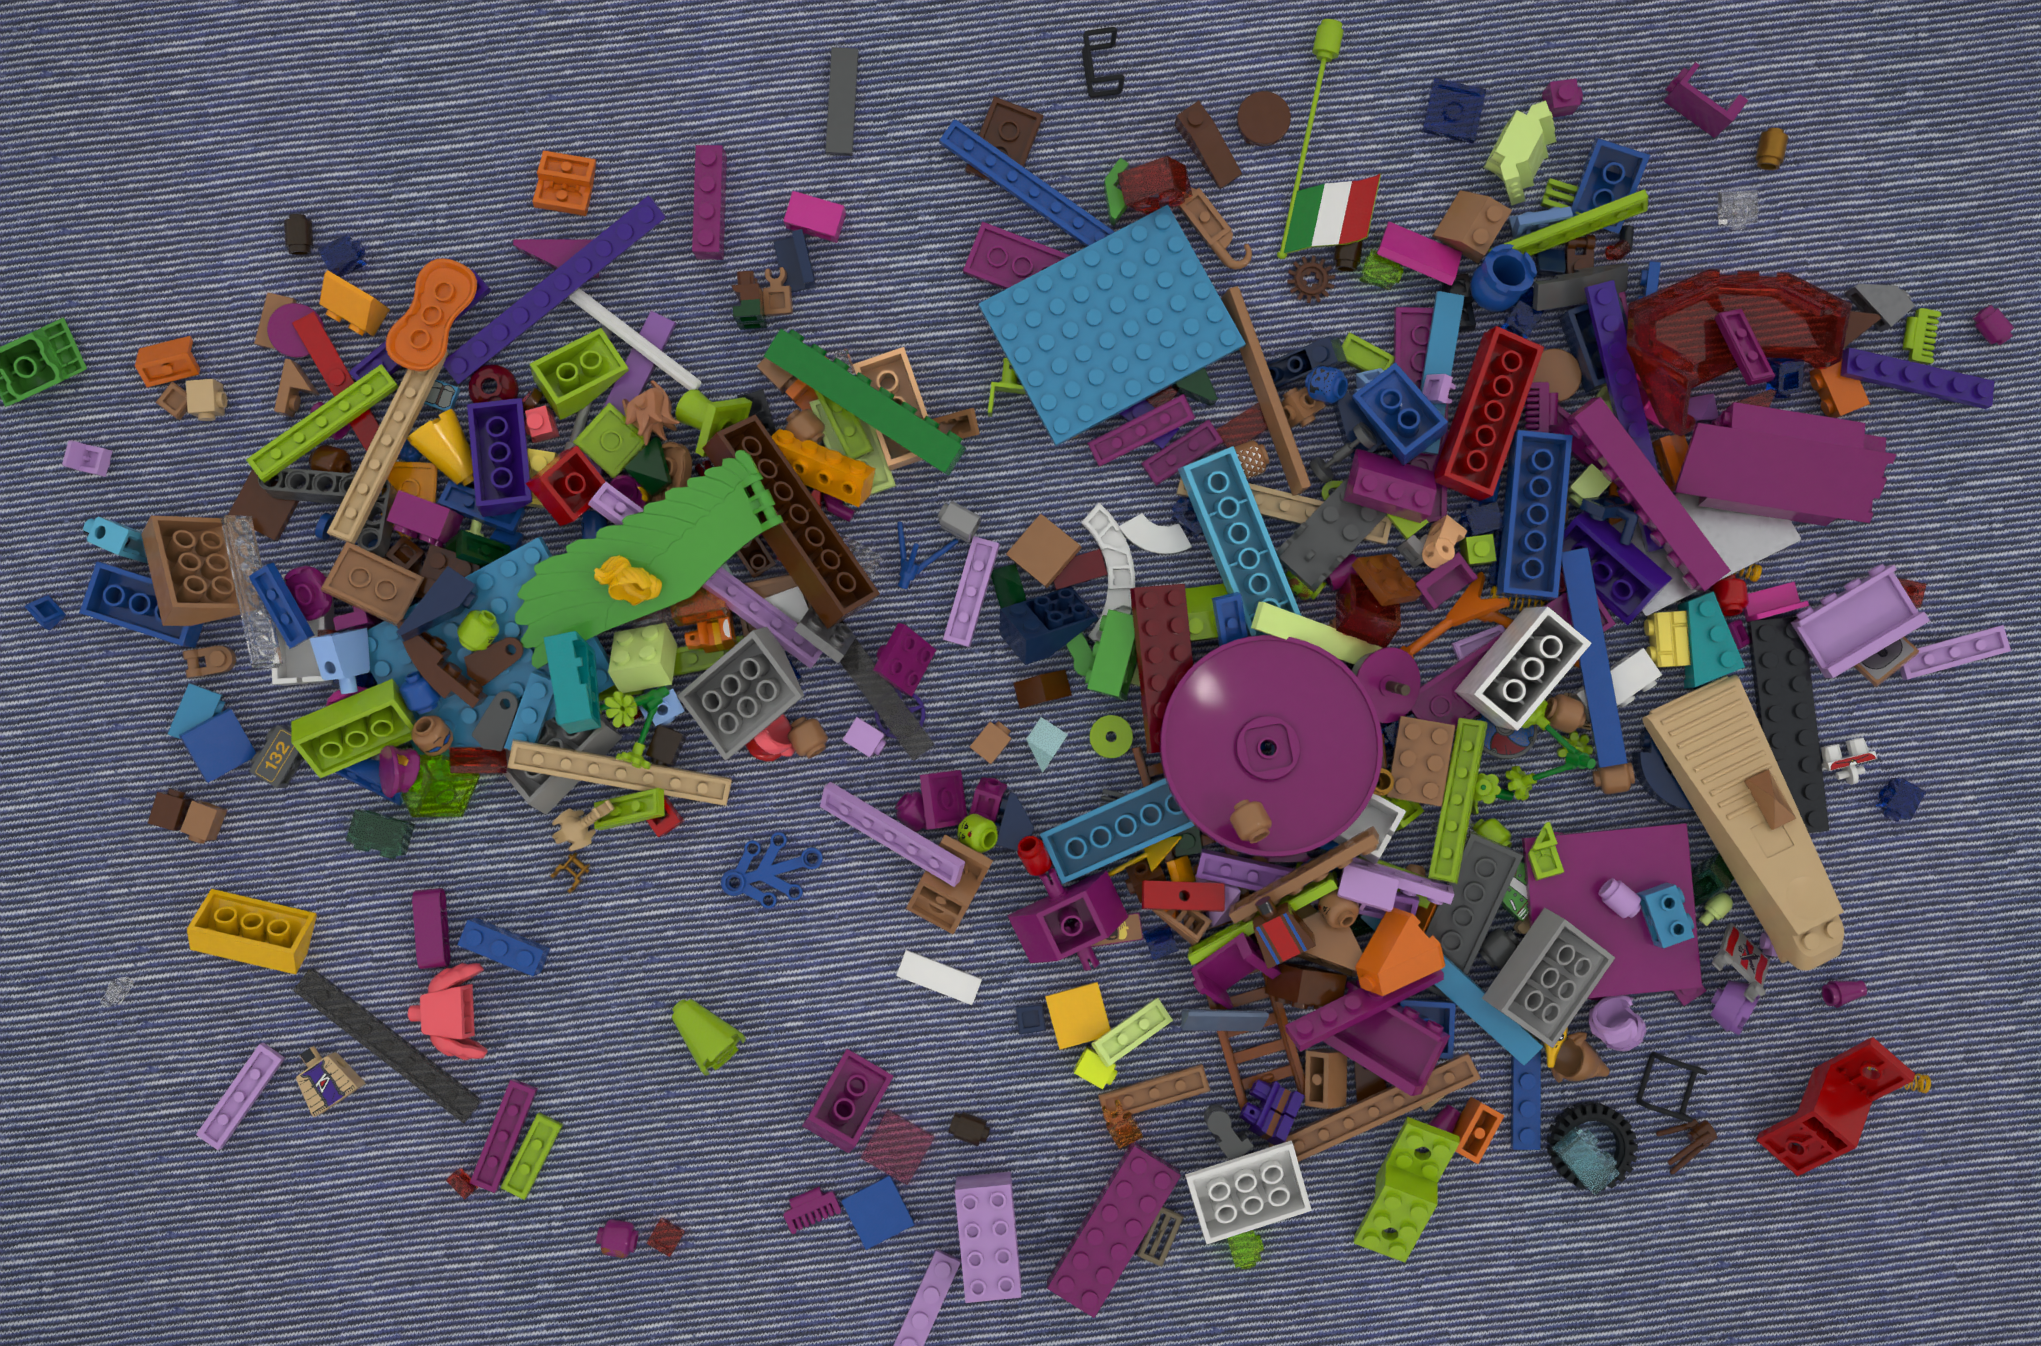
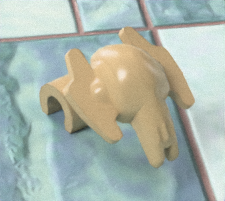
M607 800L602 805L593 808L592 812L583 818H580L584 814L582 810L573 811L569 808L552 822V825H561L560 830L554 833L552 838L555 839L556 844L566 841L572 843V846L568 848L569 851L582 849L592 843L591 838L596 833L595 829L588 832V827L615 808L610 800Z

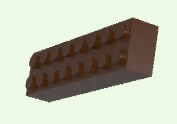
M756 414L716 432L702 449L715 467L722 466L723 459L725 458L736 459L735 453L738 450H744L751 455L764 478L761 480L764 489H769L775 502L773 507L777 516L781 515L784 521L766 530L762 535L826 628L829 629L862 610L880 595L879 591ZM751 486L746 488L750 497L755 495ZM763 511L758 513L762 523L767 521Z

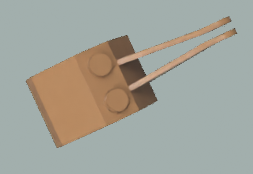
M1255 856L1252 858V860L1269 863L1264 857ZM1310 903L1296 910L1297 914L1315 935L1316 942L1315 947L1296 955V957L1356 978L1357 971L1355 966L1363 952L1350 926L1344 928L1330 927L1321 913Z

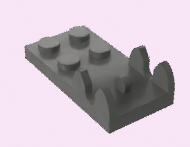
M1347 478L1276 551L1280 563L1313 593L1387 515L1384 512L1343 501L1348 483Z

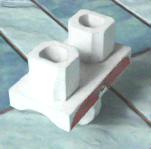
M1864 738L1846 741L1849 755L1843 757L1839 744L1821 747L1822 771L1842 768V771L1836 772V778L1838 780L1846 779L1850 785L1858 783V775L1865 773L1864 766L1856 767L1855 764L1877 759L1876 752L1868 750Z

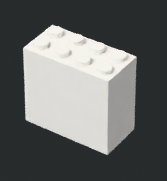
M1549 607L1524 608L1454 692L1495 726L1518 731L1591 645V642Z

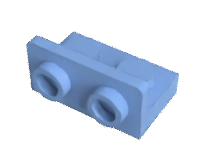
M1553 207L1549 210L1526 212L1522 215L1511 216L1508 223L1513 240L1573 217L1571 207Z

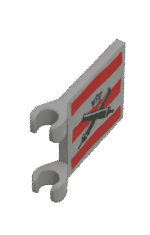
M1731 922L1726 927L1720 950L1713 959L1712 964L1719 971L1723 970L1722 968L1725 964H1731L1750 983L1744 992V996L1752 1003L1758 995L1763 996L1766 993L1763 986L1770 960Z

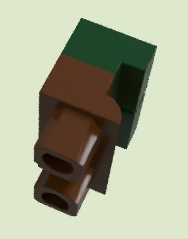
M738 271V285H732V289L741 303V306H733V317L740 330L767 328L763 291L757 278H755L754 271Z

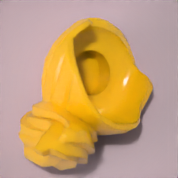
M620 555L610 557L603 563L600 569L595 568L594 579L601 585H609L608 593L611 598L628 601L632 606L658 597L662 589V581L656 578L653 574H649L644 568L631 567L628 559Z

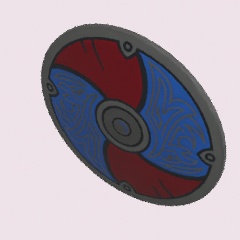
M1481 713L1472 719L1488 723L1483 751L1496 758L1513 759L1520 757L1532 748L1537 738V724L1531 725L1527 729L1521 727L1516 731L1495 726Z

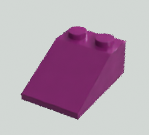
M846 1049L812 1106L802 1127L843 1151L850 1153L858 1143L893 1075Z

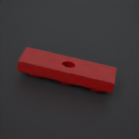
M1142 881V909L1225 911V883ZM1180 892H1182V893L1185 894V896H1186L1185 901H1182V900L1180 899V897H1179V893H1180Z

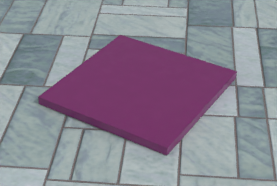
M1687 823L1555 835L1557 841L1555 846L1564 873L1538 881L1535 880L1528 858V852L1537 837L1522 838L1530 928L1545 907L1567 920L1615 957L1588 998L1702 988ZM1611 878H1614L1616 881H1622L1635 893L1666 882L1675 884L1683 892L1685 912L1693 920L1694 929H1692L1694 938L1666 948L1655 946L1642 910L1640 909L1632 918L1628 916L1623 919L1602 902V897L1598 895L1599 890Z

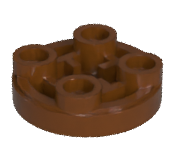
M1260 91L1249 95L1241 103L1237 113L1238 130L1244 141L1249 145L1270 146L1279 142L1287 133L1291 121L1290 109L1284 99L1268 91Z

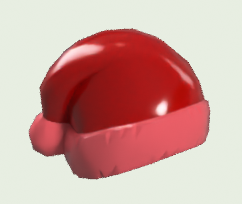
M782 714L745 745L752 756L765 762H771L781 756L790 757L794 754L795 750L788 740V733L792 727L786 716Z

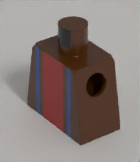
M1266 896L1255 903L1260 915L1253 919V929L1268 969L1316 946L1315 935L1288 902L1275 907L1271 898Z

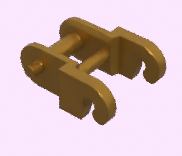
M578 853L569 854V860L565 864H559L555 872L550 875L554 879L562 869H566L575 877V882L567 891L570 894L583 881L580 877L585 872L588 873L590 871L588 869L590 867L589 863L584 865L576 858ZM572 862L581 869L578 874L569 867Z

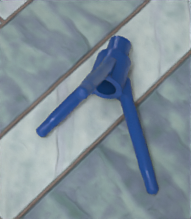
M899 521L897 527L901 556L899 575L901 578L897 586L908 589L910 581H914L916 574H919L925 567L958 543V539L955 538L921 564H917L914 561L919 544L914 543L908 560L903 524Z

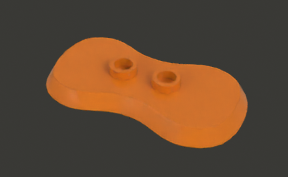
M441 258L430 261L421 269L416 279L414 298L409 309L391 327L386 338V351L394 362L410 370L426 371L435 367L443 359L447 350L449 331L453 321L472 302L476 294L477 280L475 274L468 267L457 261Z

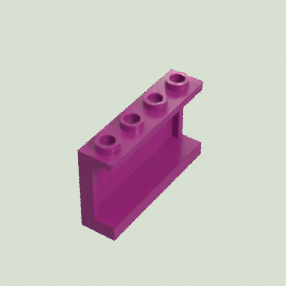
M1359 979L1347 981L1345 985L1349 988L1347 994L1361 988ZM1395 1004L1323 1040V1042L1408 1095L1415 1096L1422 1094L1450 1035L1443 1032L1444 1028L1440 1024L1431 1020L1427 1022L1420 1018V1013L1408 1006L1403 1008Z

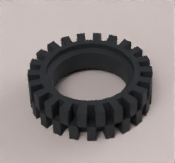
M1591 1101L1585 1102V1104L1575 1103L1573 1104L1574 1108H1565L1562 1116L1558 1114L1555 1117V1120H1557L1555 1126L1551 1124L1549 1128L1552 1131L1551 1136L1547 1135V1142L1550 1143V1147H1547V1152L1551 1155L1552 1159L1550 1161L1556 1167V1171L1570 1183L1581 1189L1585 1188L1588 1191H1594V1189L1604 1191L1606 1186L1610 1188L1617 1186L1615 1183L1617 1180L1623 1182L1626 1179L1624 1176L1626 1171L1631 1173L1633 1170L1630 1167L1631 1162L1636 1163L1637 1156L1634 1155V1151H1638V1144L1634 1143V1139L1637 1138L1635 1132L1630 1129L1632 1128L1630 1123L1620 1113L1597 1102L1596 1104ZM1589 1121L1606 1124L1614 1134L1616 1141V1150L1611 1161L1605 1167L1594 1171L1578 1168L1572 1162L1568 1152V1142L1572 1132L1579 1125Z

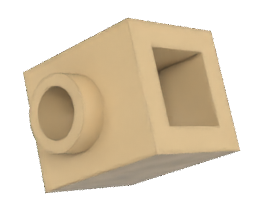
M214 379L186 381L187 409L189 414L198 417L200 421H213L215 416H225V407H227L228 401L226 393L223 391L222 383Z

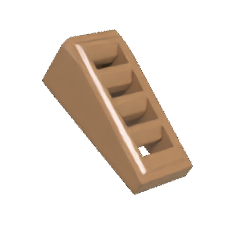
M1152 910L1192 945L1199 942L1212 922L1211 919L1200 911H1181L1175 919L1172 917L1175 910H1168V912ZM1188 914L1190 917L1185 925L1181 924L1180 922L1183 917ZM1196 921L1198 924L1192 932L1189 928Z

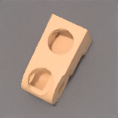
M1448 515L1431 524L1422 550L1424 562L1431 568H1438L1453 559L1455 555L1454 546L1465 538L1467 530Z

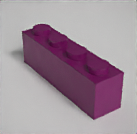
M696 145L692 252L697 259L724 260L727 154L723 145Z

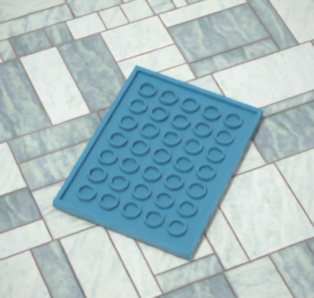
M1168 205L978 304L1055 447L1246 345Z
M542 536L466 576L465 578L474 583L478 590L476 594L478 598L470 609L465 608L461 614L427 630L432 636H437L446 642V648L452 652L446 661L456 664L462 670L461 674L468 680L474 679L467 675L464 657L476 651H470L461 645L457 628L470 611L487 610L496 617V622L499 625V633L491 644L507 637L517 638L521 642V638L528 629V625H517L515 622V614L525 602L517 594L523 584L537 575L534 571V566L552 556ZM418 603L409 607L404 619L408 618ZM383 621L367 630L370 672L377 684L393 678L400 688L401 684L406 681L405 676L418 671V669L413 664L402 640L399 639L396 633L398 627ZM594 636L586 640V642L595 651L598 693L615 684L608 673L610 659L598 637ZM509 644V652L515 654V646ZM534 647L524 648L523 655L518 661L482 686L483 692L488 697L481 705L472 708L454 694L445 699L441 696L437 702L438 706L429 712L418 714L416 711H412L416 722L425 716L433 715L440 717L453 733L451 746L447 751L437 756L424 754L413 740H410L432 781L491 751L483 749L478 741L472 737V733L498 693L510 691L516 695L520 704L531 672L536 671L550 677L548 664L539 669L532 665L531 658L535 650ZM554 698L545 722L555 717L556 705ZM508 699L503 700L504 705L510 707V701Z

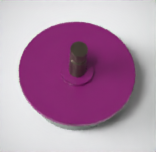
M1394 647L1382 648L1364 655L1352 668V672L1360 680L1371 697L1380 723L1397 721L1399 716H1405L1414 706L1419 695L1421 678L1415 660L1406 651Z

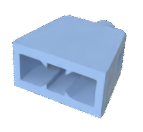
M367 628L345 630L310 638L322 679L325 681L338 679L341 694L358 692L355 676L368 673L370 670Z

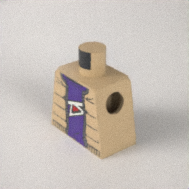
M315 1046L300 1054L308 1069L296 1076V1080L313 1118L324 1113L366 1084L336 1052L322 1058Z

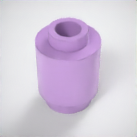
M1611 878L1599 890L1598 895L1602 897V902L1623 919L1628 916L1630 918L1634 917L1641 909V897L1620 880L1616 881L1614 878Z

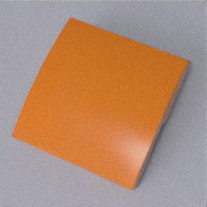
M543 150L537 170L538 183L532 201L535 208L587 216L595 177L596 159Z

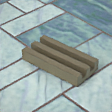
M1162 1206L1145 1234L1137 1251V1256L1162 1267L1184 1215ZM1163 1213L1165 1214L1164 1219L1154 1239L1151 1249L1147 1254L1145 1253V1250L1149 1244V1241L1159 1221V1218ZM1172 1217L1175 1221L1159 1258H1156L1154 1255Z

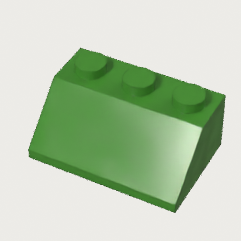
M1108 609L1107 615H1103L1100 622L1099 630L1103 632L1100 642H1095L1092 657H1095L1093 668H1088L1085 683L1088 684L1087 689L1093 692L1126 701L1137 663L1133 615Z

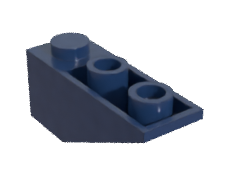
M1327 336L1267 362V366L1274 385L1278 389L1306 379L1307 375L1318 365L1337 367L1346 363L1347 359L1339 337Z

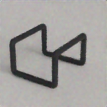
M1116 27L1087 30L1083 34L1085 47L1082 49L1088 95L1091 98L1117 95L1123 91L1125 77L1122 74L1095 78L1091 51L1115 46L1117 37ZM1112 33L1110 43L1090 45L1089 36ZM1119 80L1118 89L1093 92L1092 83Z
M1652 1052L1646 1065L1636 1102L1647 1109L1691 1123L1693 1118L1686 1115L1685 1111L1697 1073L1707 1075L1708 1072L1701 1067ZM1655 1058L1692 1071L1679 1113L1642 1100Z

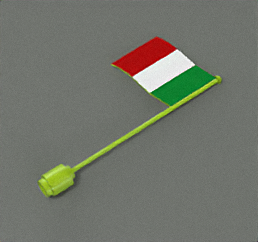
M1323 19L1321 25L1317 27L1312 53L1317 56L1316 58L1321 61L1281 249L1280 252H1277L1279 259H1285L1289 253L1312 247L1347 245L1368 238L1381 173L1359 181L1325 183L1299 190L1326 62H1331L1332 59L1338 58L1343 38V24L1334 19Z

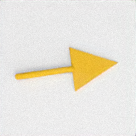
M1168 837L1143 848L1145 853L1109 871V876L1111 877L1147 858L1150 869L1153 872L1182 837Z

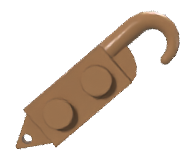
M1178 182L1179 203L1177 207L1204 242L1228 268L1237 270L1246 267L1252 258V250L1249 244H1244L1245 257L1239 261L1234 260L1226 251L1233 238L1230 226L1200 188L1194 189Z

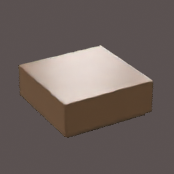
M171 382L155 402L179 420L188 411L186 390L175 382Z

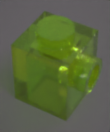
M1371 249L1366 257L1359 281L1390 290L1395 283L1399 284L1404 268L1400 267L1399 263L1377 254L1378 251Z
M1254 1230L1226 1238L1235 1268L1249 1269L1257 1265L1256 1262L1262 1261L1260 1252L1264 1251V1246L1260 1234L1255 1235Z

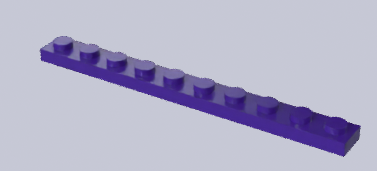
M650 195L645 197L447 357L443 364L445 369L458 384L463 383L479 368L484 366L663 222L667 216Z
M1614 280L1585 287L1584 290L1613 414L1658 473ZM1639 522L1645 551L1652 552L1663 549L1662 546L1659 547L1651 539L1650 534L1652 532L1647 525H1642Z

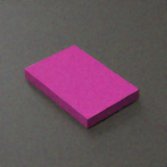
M1388 222L1377 252L1382 257L1448 285H1452L1456 278L1462 252L1392 222Z

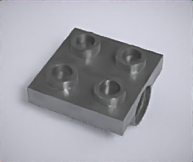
M812 606L794 629L814 647L821 650L837 663L841 661L857 637L847 625L842 623L827 629Z

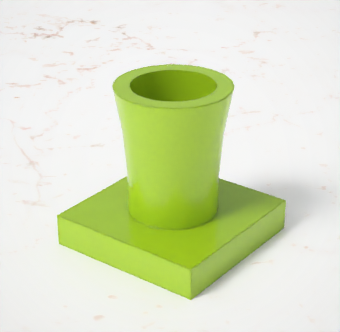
M691 389L679 400L675 415L680 423L701 431L695 453L706 457L707 455L702 448L716 432L747 419L752 401L744 397L712 402L698 389Z

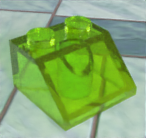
M419 755L420 770L417 779L407 793L402 792L401 795L412 818L463 817L479 781V773L446 755Z

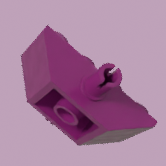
M1051 868L1048 872L1052 880H1049L1046 873L1039 875L1049 896L1007 916L1030 963L1060 961L1077 953L1085 971L1092 970L1088 959H1090L1094 968L1100 962L1091 945L1108 938L1128 918L1127 912L1106 869L1063 888L1055 868ZM1072 918L1073 921L1068 923L1067 919Z

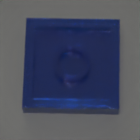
M1434 78L1421 132L1473 144L1476 140L1487 89Z

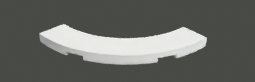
M1100 503L1081 522L1097 542L1104 557L1108 573V591L1104 610L1095 628L1088 635L1094 643L1096 641L1100 642L1103 632L1099 630L1102 616L1107 615L1108 609L1126 614L1131 613L1130 589L1135 588V571L1130 548L1119 525Z

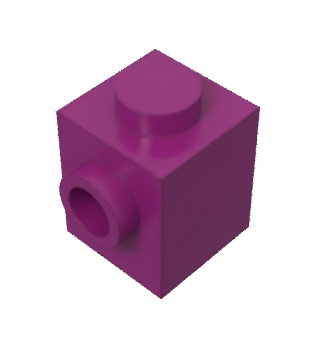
M1577 78L1550 82L1543 90L1542 97L1543 101L1547 102L1552 116L1560 117L1572 115L1582 103L1583 93L1581 87H1578Z

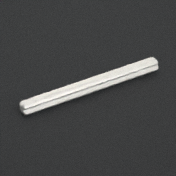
M580 288L569 296L570 300L685 388L695 390L700 387L701 381Z

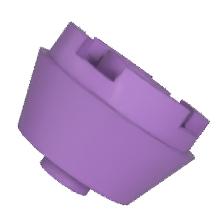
M1729 980L1724 990L1718 988L1711 1000L1715 1007L1710 1015L1726 1032L1731 1031L1738 1036L1742 1032L1743 1026L1749 1019L1760 997L1758 995L1754 1002L1751 1003L1744 996L1745 990L1750 985L1748 983Z

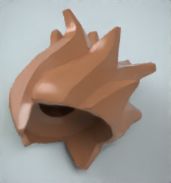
M653 380L650 382L653 388L636 396L630 402L627 399L622 400L626 416L625 424L629 425L632 423L639 429L638 436L643 435L646 446L650 442L652 432L661 440L666 441L667 438L664 434L663 426L676 431L677 428L674 424L680 423V421L672 417V405L669 396Z

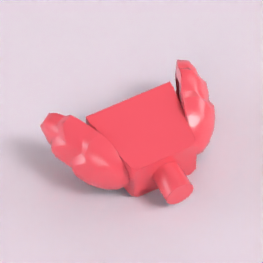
M460 963L453 968L442 970L431 980L428 986V993L420 996V1005H411L408 1009L410 1022L421 1021V1032L425 1035H430V1041L435 1048L447 1056H456L463 1060L483 1059L488 1051L479 1042L469 1038L475 1036L473 985L458 986L484 970L480 963Z

